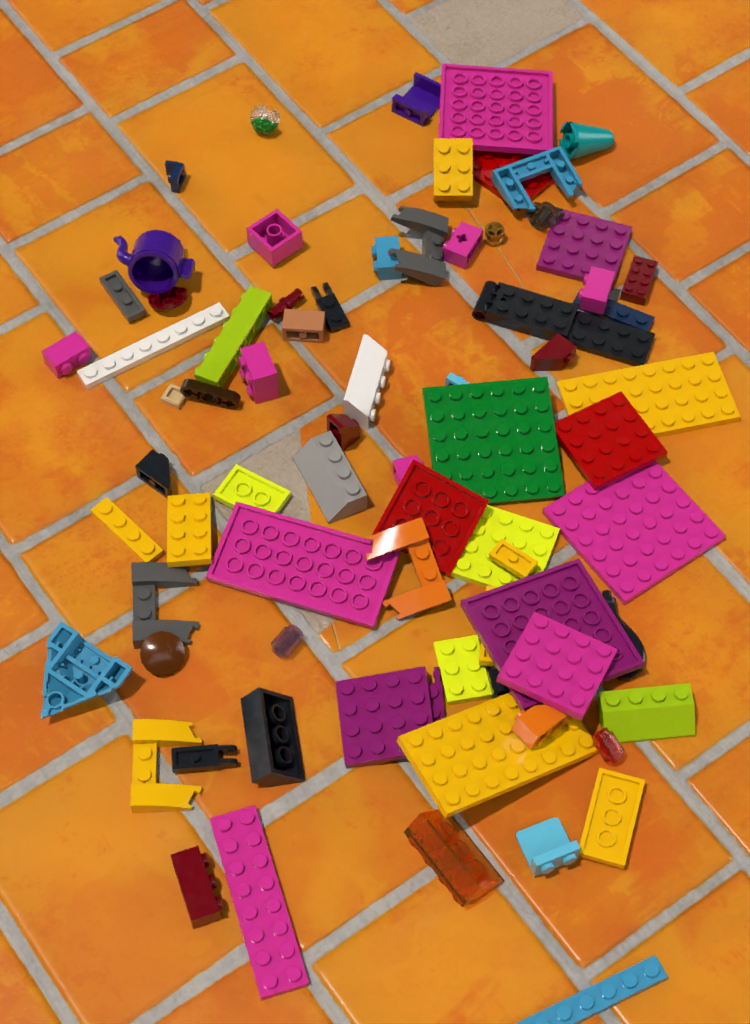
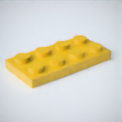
M211 493L167 496L168 568L212 564Z
M599 767L579 845L581 849L578 857L624 869L644 788V779Z

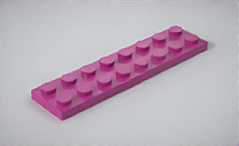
M253 805L209 818L261 1001L308 987L307 974L256 806Z

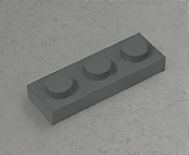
M117 270L99 278L100 284L128 323L146 315V309Z

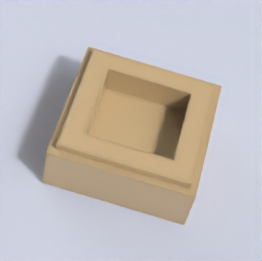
M170 383L160 400L161 403L179 410L187 397L181 394V387Z

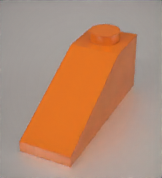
M546 704L535 705L527 711L521 710L515 716L514 720L516 722L512 731L532 749L574 717Z

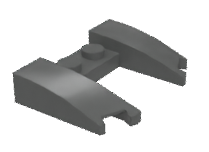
M401 206L398 209L401 213L399 215L394 214L390 220L423 234L422 255L390 248L388 255L396 257L399 262L393 268L438 287L445 280L446 263L442 262L444 236L448 233L449 218L423 209Z
M163 562L131 563L133 585L132 635L134 649H140L148 636L160 631L173 633L179 637L184 646L191 645L192 640L188 636L192 629L199 630V622L156 620V589L198 586V580L196 578L191 579L187 573L189 566L168 568L167 563Z

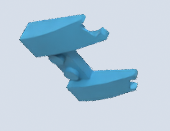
M561 146L495 169L491 175V181L514 211H517V209H528L529 212H535L536 209L520 182L549 172L568 198H572L574 195L573 190L577 186L581 187L583 184Z

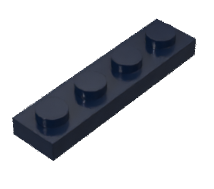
M579 292L573 301V304L579 305L578 309L648 332L655 318L608 299L604 314L580 309L581 301L578 300Z

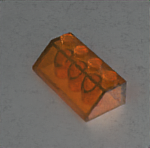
M439 809L420 813L404 831L410 844L419 851L424 862L433 869L439 881L448 888L453 899L462 907L476 903L505 881L453 816L444 818Z

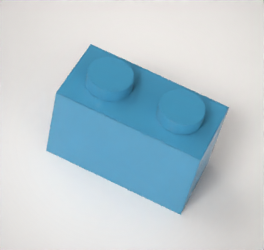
M398 236L375 237V245L371 246L372 258L376 257V261H373V271L378 274V281L402 279V273L393 268L396 264H399L397 258L388 255L390 248L400 250Z

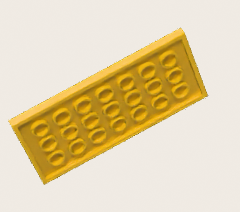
M714 352L557 381L556 385L567 416L622 391L656 437L739 422L740 414Z
M510 692L400 735L397 739L398 745L444 818L453 816L596 755L600 748L583 723L573 718L541 743L530 749L512 731L516 722L514 718L521 710Z

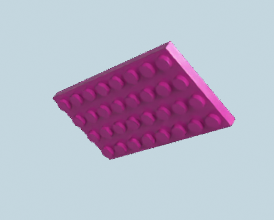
M236 502L212 564L207 572L206 579L207 581L374 629L382 608V602L386 597L401 555V550L366 561V553H372L373 541Z

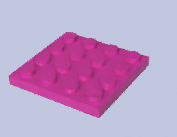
M534 611L498 674L496 682L582 721L618 649Z

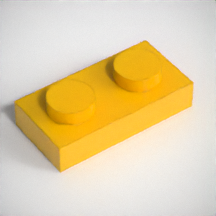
M503 539L489 553V559L521 579L528 577L538 564L537 560Z

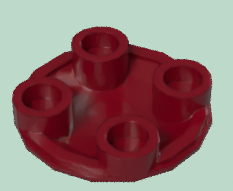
M174 286L165 293L150 294L147 298L152 308L170 310L184 304L188 298V292L184 287Z

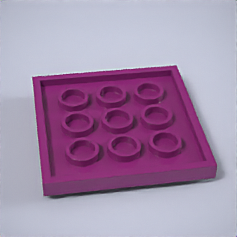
M557 208L537 262L536 270L583 282L585 274L590 273L591 266L615 272L614 286L632 232V226Z
M425 666L335 681L346 769L407 759L397 743L398 736L434 722Z

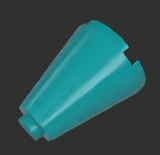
M569 121L565 122L560 130V133H563V139H559V145L569 160L609 149L614 143L613 133L605 128Z

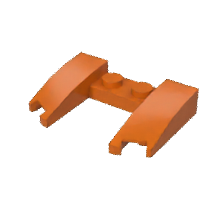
M422 517L368 537V541H373L372 553H366V561L407 548L420 584V588L382 602L384 608L390 604L399 613L396 617L397 620L448 604L452 600L428 541L429 535Z

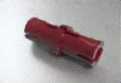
M296 288L287 297H282L278 304L267 311L268 317L274 322L277 321L284 314V309H293L298 302L305 298L304 295L300 296L303 292Z

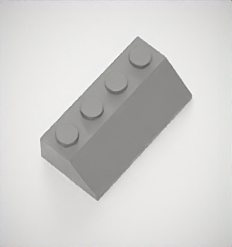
M330 430L312 437L295 454L293 460L327 523L331 524L367 509V493L332 431Z

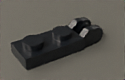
M327 282L323 283V291L326 294L324 297L320 296L316 286L311 287L318 310L325 311V323L330 333L350 327V322L335 294L332 293Z
M218 744L171 748L173 773L216 770L220 768L232 769L238 766L236 758L219 759V754L223 756L236 754L237 747L235 745L218 746Z

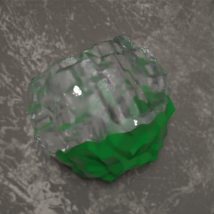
M259 105L251 111L250 120L258 134L269 135L278 127L280 116L276 108L274 111L267 110V105Z

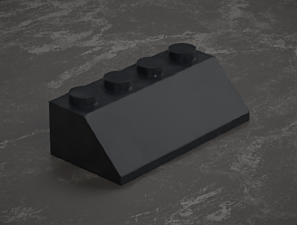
M258 687L240 699L252 783L266 787L302 783L305 781L293 697Z

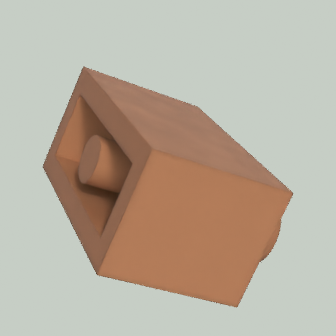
M284 309L283 341L323 343L325 311Z

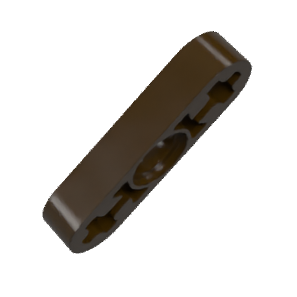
M185 379L180 389L181 394L185 397L230 410L237 409L241 400V396L235 391L193 379Z

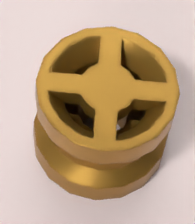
M491 222L486 225L484 241L488 246L497 247L503 243V225L498 222Z

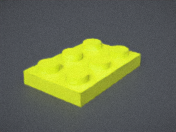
M236 464L215 491L213 498L232 509L236 502L279 513L290 498L291 491Z
M477 635L433 642L447 706L492 698L486 667L479 665L480 643Z

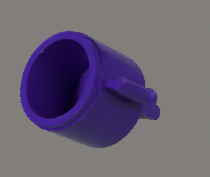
M162 230L144 232L136 239L131 254L128 253L127 241L121 235L114 237V242L119 246L116 256L119 262L128 266L129 278L138 289L150 294H162L171 290L179 277L190 279L195 261L191 258H184V248L180 240L174 235Z

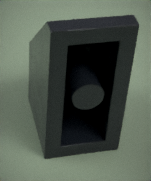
M152 449L135 466L137 477L167 498V496L172 495L169 459L164 454H159Z

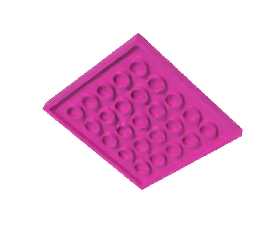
M442 63L438 138H473V150L536 155L553 149V71Z
M657 462L596 491L587 481L543 508L542 512L554 527L560 528V534L623 605H626L724 541L726 537Z

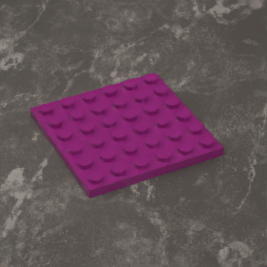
M579 558L461 600V608L499 673L534 611L618 649L602 683L644 666L645 662ZM507 687L520 710L524 709L527 711L535 705L544 704Z

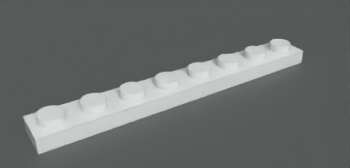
M219 302L78 370L77 375L88 390L224 324L225 321L230 319V316Z

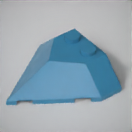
M61 621L47 639L48 653L47 661L45 662L43 709H41V719L120 688L132 672L133 667L116 656L110 657L84 640L79 632Z

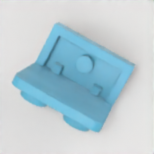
M557 817L516 833V840L534 877L540 874H547L562 865L572 864L578 859L581 848L577 840L570 842Z

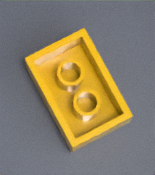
M434 138L433 201H472L473 138Z

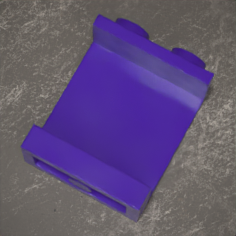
M416 72L414 74L413 86L403 97L395 94L392 98V112L424 126L440 108L441 83Z

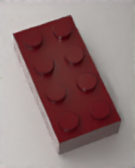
M634 255L621 291L620 300L644 306L657 270L658 261Z

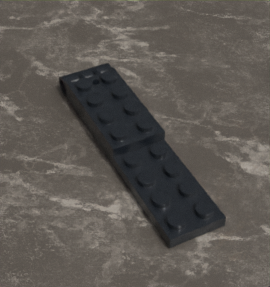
M493 281L485 282L472 312L473 318L478 321L489 322L548 341L559 333L577 346L576 349L631 366L645 365L655 338V333L578 311L579 305L501 282L498 284Z

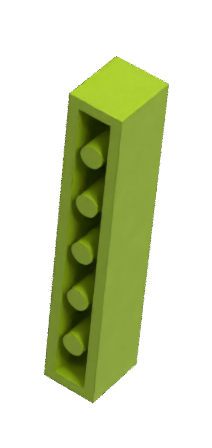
M250 286L247 292H243L240 303L237 307L233 308L230 319L223 324L222 332L219 336L215 337L213 346L210 351L205 353L202 364L196 367L194 377L197 381L221 388L224 387L238 364V358L241 357L240 348L249 346L266 318L267 311L272 308V293Z

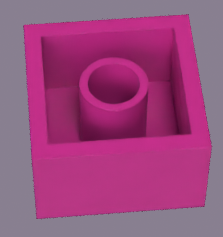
M275 209L246 228L248 245L272 267L303 247L302 231L278 209Z
M264 341L240 348L241 357L238 358L241 370H239L242 381L247 383L246 390L249 398L253 397L255 404L278 398V374Z

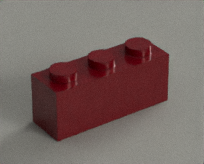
M195 846L171 854L173 867L193 929L221 920L220 911L224 910L220 896L215 897L213 889L217 888L213 874L208 875L205 868L209 866L206 853H201L199 846Z

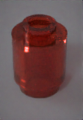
M607 727L591 737L594 741L593 745L606 763L610 761L613 764L623 757L622 753L625 749L613 731H609Z

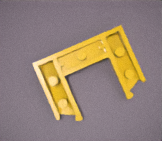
M133 719V770L130 800L132 813L192 811L193 806L188 803L194 793L197 795L201 794V786L157 783V747L202 745L201 738H195L191 731V728L194 727L192 722L163 719Z

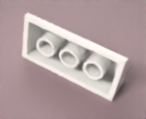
M366 334L363 335L343 401L344 414L351 419H355L361 428L368 429L370 421L374 422L376 409L374 407L375 404L379 405L381 393L379 390L385 386L386 376L384 374L389 372L391 360H388V351Z

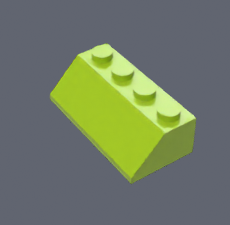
M690 683L601 691L598 694L596 707L604 745L695 737L696 735L695 705Z

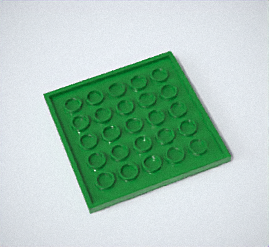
M548 377L422 388L432 470L490 500L488 505L560 499L565 495Z

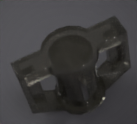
M546 201L543 203L534 202L535 212H529L528 210L525 213L530 224L540 231L544 230V228L555 227L565 215L563 209L555 207Z

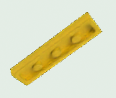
M106 497L90 509L91 514L141 562H155L164 555L163 549L109 498Z

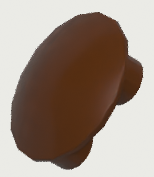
M160 631L151 634L145 639L140 648L141 662L146 670L153 675H171L179 670L184 662V644L179 637L171 632Z

